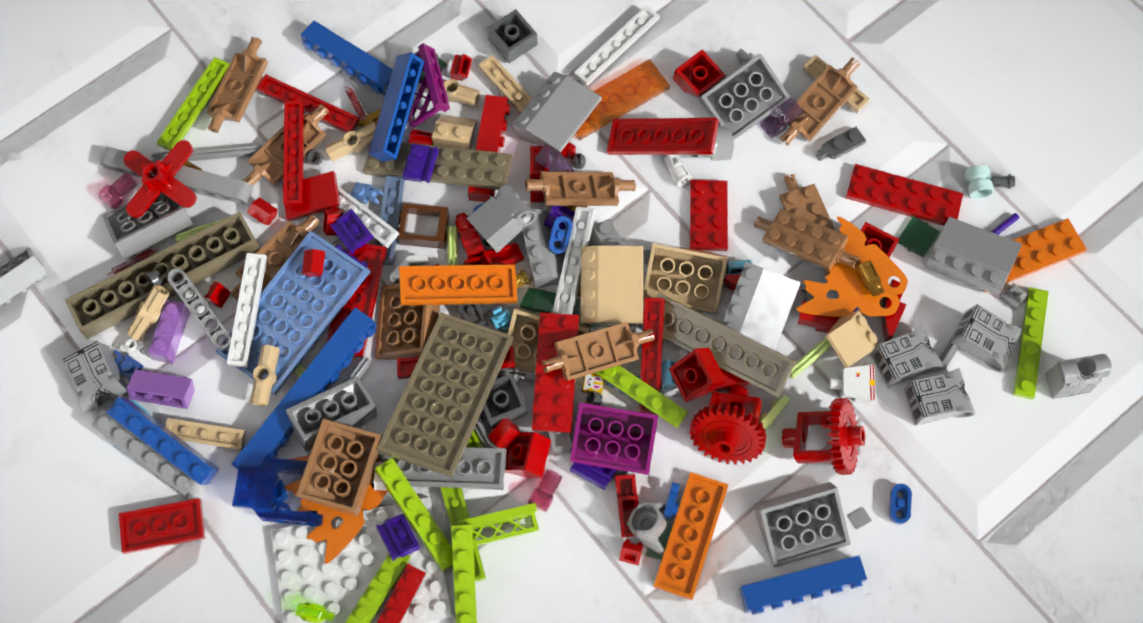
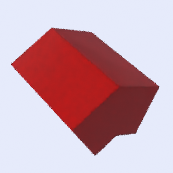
M455 54L450 72L451 79L458 81L467 79L473 58L465 54Z
M412 129L408 143L434 145L433 133Z
M259 197L251 203L246 213L264 225H270L277 217L278 209Z
M335 207L325 209L323 232L326 236L337 235L330 225L335 224L337 219L343 215V209Z
M316 249L304 251L302 274L309 277H321L323 274L325 251Z
M502 419L488 437L499 448L507 449L520 434L518 426L513 424L510 419Z

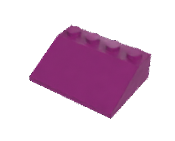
M579 403L570 462L649 475L658 415Z

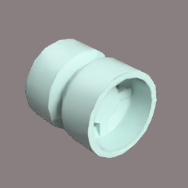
M977 165L965 171L966 181L969 182L970 198L982 199L994 193L993 183L990 180L989 166Z

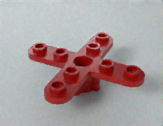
M181 140L177 142L162 162L157 160L153 163L135 150L125 154L124 164L142 177L141 182L143 183L142 187L127 204L126 211L131 217L139 218L144 215L161 192L184 208H190L195 204L197 200L196 194L174 178L193 153V146L188 141Z

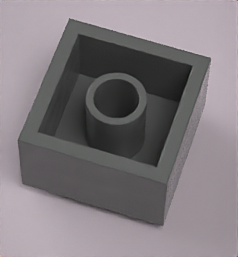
M516 9L487 27L489 41L508 63H511L538 45L537 33Z
M512 373L495 380L483 407L491 429H494L502 419L513 421L527 415L526 405Z

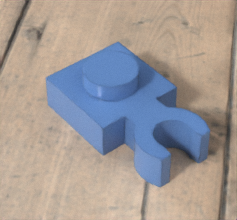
M356 182L350 195L363 204H367L369 200L374 204H379L375 197L377 195L383 196V193L372 185Z

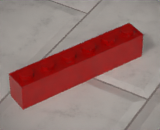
M485 96L476 150L500 153L501 147L504 148L505 137H503V132H507L508 128L506 116L510 115L511 105L508 104L507 97ZM468 187L469 201L486 202L496 195L495 189Z

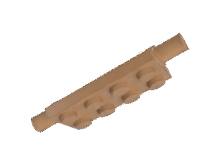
M251 37L247 49H244L242 54L235 53L206 112L209 117H213L207 127L209 131L218 133L224 120L240 123L269 63L266 58L258 57L256 54L262 44L261 39Z
M851 57L843 68L835 69L829 65L782 117V121L790 126L780 137L783 143L785 141V144L788 146L798 134L811 142L858 89V86L851 81L850 75L860 66L859 61L856 60L854 62L855 58Z
M322 104L310 115H304V157L326 137V133L318 127V122L329 113ZM284 126L247 161L254 170L242 181L254 186L261 178H266L272 185L276 186L283 179Z
M541 171L540 179H525V190L542 191L545 206H618V193L620 191L634 192L636 190L635 180H619V178H614L613 172Z
M794 174L790 175L791 178L789 175L784 177L783 180L789 192L779 196L784 210L835 230L815 183L800 188ZM823 268L826 276L830 274L827 269Z
M780 209L772 222L760 216L757 217L759 221L755 220L754 222L755 228L766 231L762 238L763 243L827 270H830L833 264L843 263L855 269L860 261L858 256L856 257L845 252L844 247L849 240L847 235L783 209Z
M311 214L303 224L298 226L289 221L255 253L267 256L261 293L306 235L320 224L319 220L316 217L314 218V215ZM245 263L235 272L241 279V282ZM241 282L229 292L237 301L239 299Z
M624 322L554 343L558 356L543 360L542 366L551 365L543 368L545 373L562 368L565 381H569L638 360L637 347L640 344L652 342L655 338L654 335L646 337L653 334L651 329L635 333L630 330L628 322Z

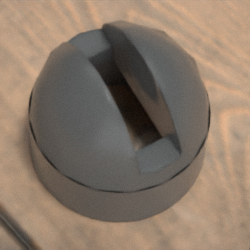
M311 150L307 155V160L310 164L319 165L323 161V155L317 150Z
M582 153L574 154L571 164L575 169H582L586 165V158ZM577 158H580L581 163L577 164Z
M152 271L146 275L152 286L160 285L163 282V276L158 277L159 271Z
M590 391L587 395L586 403L600 406L603 403L601 400L603 396L599 392Z

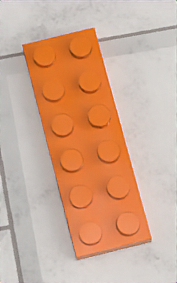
M1069 218L1013 240L1021 243L1022 246L1005 284L1085 253L1087 249Z
M515 265L399 266L400 305L517 303L518 301Z
M690 472L654 582V588L691 601L693 600L729 484Z

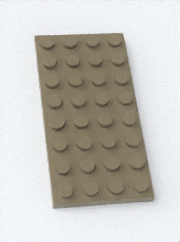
M441 312L377 446V451L453 478L513 342V336Z

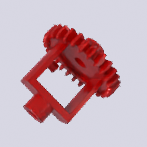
M741 385L732 386L729 394L713 392L709 406H705L703 410L700 409L694 415L691 422L689 434H691L690 439L694 440L693 445L698 446V451L705 450L704 456L710 454L711 460L717 457L719 463L725 460L726 464L732 461L737 465L738 460L745 464L746 460L752 462V458L757 459L758 454L761 455L765 448L767 438L763 423H758L762 409V401L759 397L748 396L749 391Z
M848 398L834 399L829 406V409H831L829 411L798 412L796 428H784L782 430L783 447L793 448V457L798 464L831 463L833 469L839 475H851L855 472L856 462H858L857 455H859L857 448L864 446L866 440L864 426H857L858 422L855 420L856 413H854V407H852V402ZM820 425L821 428H830L831 432L826 435L831 437L827 444H831L832 448L828 450H806L808 426Z

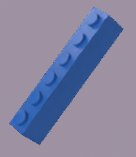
M315 20L300 34L302 44L307 50L316 52L320 58H325L334 67L343 69L347 75L357 77L361 84L369 85L377 94L386 95L393 71L392 68Z
M411 52L396 57L368 153L381 162L397 159L424 64L422 59Z
M118 397L107 411L108 415L198 484L208 485L220 469L128 398Z
M860 555L747 584L741 586L739 592L745 612H752V615L763 613L765 608L771 607L772 610L783 608L784 603L791 602L792 605L804 602L803 598L811 597L813 600L823 597V593L831 592V594L840 593L843 591V588L848 586L851 589L862 587V583L867 580V576Z

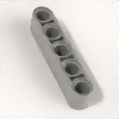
M179 268L172 269L168 273L169 283L213 344L221 351L229 350L231 336L184 271ZM178 275H182V281H180L179 283H175V277ZM187 291H194L191 298H185ZM199 306H205L203 313H196V309ZM209 322H216V326L213 329H207ZM220 337H227V342L225 344H218V340Z

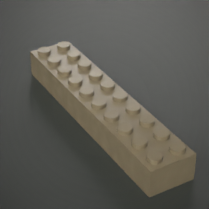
M239 211L65 299V302L80 332L89 339L136 314L140 303L146 300L153 288L146 277L148 273L152 271L160 272L158 277L163 276V282L160 285L170 292L169 298L177 294L168 281V273L172 269L179 268L183 270L194 285L245 259L247 253L255 254L260 247ZM176 276L174 282L179 283L182 281L183 276Z

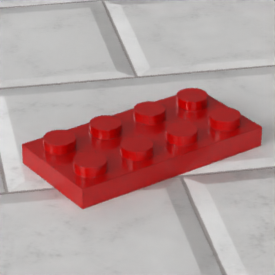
M690 180V249L727 252L728 181Z
M200 498L119 513L123 554L205 539L202 501Z

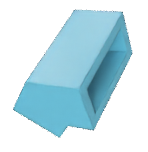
M751 260L728 261L726 265L727 275L741 274L742 271L731 272V269H743L745 262L752 264Z
M667 360L662 362L661 389H673L677 386L668 369L676 363L675 361Z

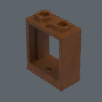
M404 203L403 210L399 211L400 227L396 229L399 232L397 238H399L400 245L445 249L450 217L448 207ZM416 214L439 217L437 236L406 234L408 215Z

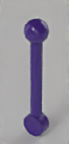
M335 245L337 249H339L340 251H342L343 253H345L346 255H348L364 267H368L366 262H361L356 257L348 253L346 250L342 248V245Z

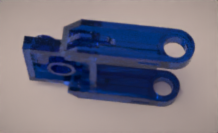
M269 457L257 468L239 466L232 503L234 508L253 509L258 517L265 522L321 527L324 515L318 513L273 509L276 503L280 479L279 472L303 475L308 461Z

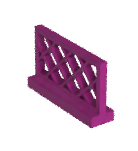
M425 43L419 45V51L414 54L419 58L421 57L424 61L421 74L424 71L425 77L423 82L418 81L421 86L418 93H415L416 99L411 106L408 117L409 124L413 128L440 110L446 112L450 109L435 49ZM426 86H428V94L427 96H423ZM421 98H424L425 101L422 108H418ZM432 101L433 108L427 111L428 105ZM416 110H420L418 118L414 119Z

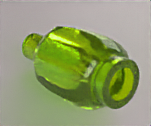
M306 601L303 604L298 603L295 615L299 616L303 621L320 623L324 620L333 622L335 613L327 612L323 605Z

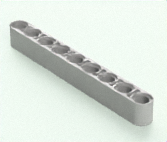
M106 147L100 161L102 167L140 177L124 164L123 160L127 151ZM145 156L146 158H148V159H149L150 161H152L153 163H155L157 160H159V159H155V158H151V157ZM182 166L174 176V178L194 192L240 204H247L253 186L247 182Z

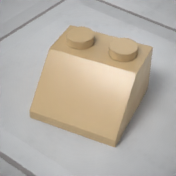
M441 114L435 123L432 135L434 146L471 150L477 120Z
M859 310L845 317H840L825 335L845 368L872 352L879 343L875 333L872 332L865 317L862 316Z

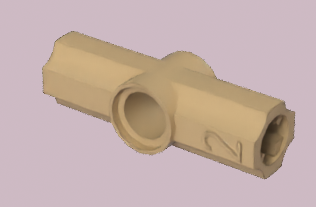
M443 79L449 102L459 101L474 107L477 105L480 97L479 90L460 85L455 79Z
M373 123L356 132H347L342 139L326 146V151L332 162L350 153H359L364 146L372 143L376 124ZM353 140H357L356 143L350 145Z
M154 285L146 300L140 303L135 318L127 330V334L132 339L137 341L143 340L151 325L157 322L161 314V308L170 293L165 287Z
M264 345L261 348L258 366L253 371L255 380L249 402L253 405L268 406L272 385L277 379L275 370L280 352L278 347ZM268 372L267 377L262 379L263 374Z

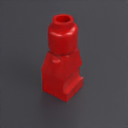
M459 213L456 215L455 225L459 234H461L459 238L467 259L481 256L485 249L478 232L467 220L469 216L466 213Z

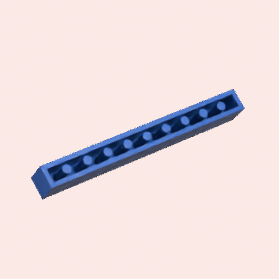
M356 307L353 309L231 463L232 466L254 482L263 476L266 466L277 458V452L281 447L288 444L290 436L294 432L286 409L327 391L328 387L338 380L339 373L343 368H347L350 365L354 354L360 352L365 340L375 333L377 325L374 320Z

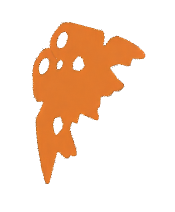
M838 216L837 220L842 225L839 230L842 234L847 235L849 239L844 247L845 252L860 258L857 266L871 260L877 274L880 276L885 292L873 297L864 286L856 268L853 269L843 263H836L828 270L830 274L825 276L828 280L827 283L823 284L804 280L806 291L812 294L814 298L797 307L796 310L811 315L845 317L858 307L861 313L866 316L874 317L894 314L900 303L897 295L904 293L908 284L906 275L877 245L870 244L865 246V234L852 223ZM891 276H897L900 279L898 287L894 288L888 284V279ZM829 290H835L838 292L839 298L829 299L826 295ZM883 297L890 298L892 301L891 307L887 309L882 308L879 303L880 299Z
M306 455L285 460L277 464L276 468H285L286 474L297 473L303 476L310 456ZM374 472L358 517L301 499L302 505L297 510L298 512L316 510L317 517L323 518L322 523L310 532L306 538L312 539L313 542L327 540L325 564H328L337 557L365 523L363 509L372 510L376 508L387 494L388 490H375L371 487ZM302 478L286 485V490L293 491V494L296 495ZM336 516L341 517L343 523L337 529H333L331 520Z

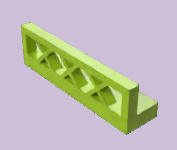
M535 503L456 521L455 524H472L473 534L475 535L473 540L474 547L539 531L535 516L537 512ZM530 517L533 527L526 529L519 525L523 518ZM508 522L515 526L513 531L505 533L500 530L503 523ZM489 527L495 533L492 537L486 538L480 534L482 529Z

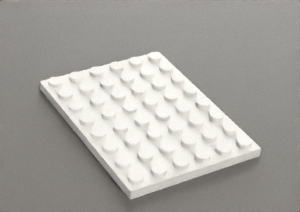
M431 497L421 498L420 500L435 521ZM397 504L364 510L363 518L365 523L343 551L328 564L324 563L327 540L313 542L312 539L306 538L310 532L322 523L323 519L271 530L284 623L346 622L389 554L376 529V525H381L384 521L402 514ZM338 516L331 520L333 529H337L343 523V519ZM408 522L420 545V550L409 554L411 560L408 564L427 574L401 623H428L451 618L453 616L445 572H441ZM398 581L371 623H377Z

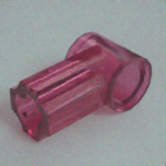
M125 172L111 186H104L99 191L98 197L111 209H116L123 203L124 197L138 184L132 176Z
M547 469L538 487L533 490L528 504L535 503L536 508L547 512L553 501V495L562 480V476L555 471Z

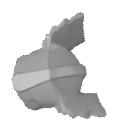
M662 502L639 503L632 511L627 525L633 535L640 539L645 546L662 556L664 549L659 543L658 537L663 533L667 523L659 510L664 509L665 505Z

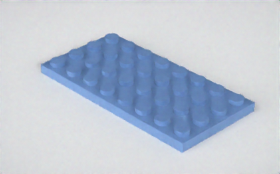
M310 231L261 293L248 368H237L255 380L253 371L258 366L262 346L272 345L278 347L280 352L275 370L277 379L271 389V392L276 395L370 273L369 269ZM311 249L325 251L323 274L321 277H309L302 274L304 251ZM227 338L223 341L221 345L227 342ZM216 350L217 354L226 360L228 359L229 350ZM268 372L263 374L262 379L267 377Z

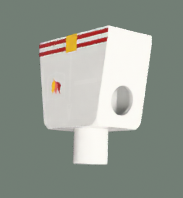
M875 365L843 368L840 378H830L829 389L840 390V398H848L852 403L872 406L876 401Z

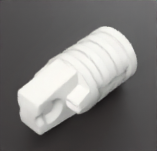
M667 155L664 160L677 186L681 187L688 184L692 177L683 162L676 155Z

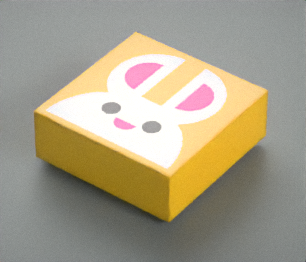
M596 373L585 375L583 392L596 391L602 395L604 379Z

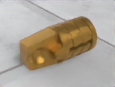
M871 260L856 267L864 286L873 297L885 292L880 276L877 274Z

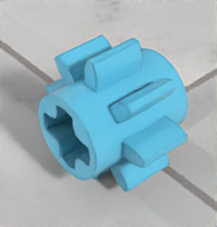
M498 306L491 311L493 315L489 319L496 330L501 328L504 331L510 327L509 322L512 319V315L507 308L502 309Z

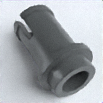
M1011 174L1007 176H991L990 180L993 183V188L1007 187L1011 189V187L1015 186V176H1011Z

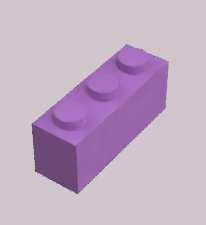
M168 299L165 301L148 350V354L154 360L173 364L190 315V310L185 303Z
M135 369L127 386L130 400L188 409L195 388L193 380L188 377Z

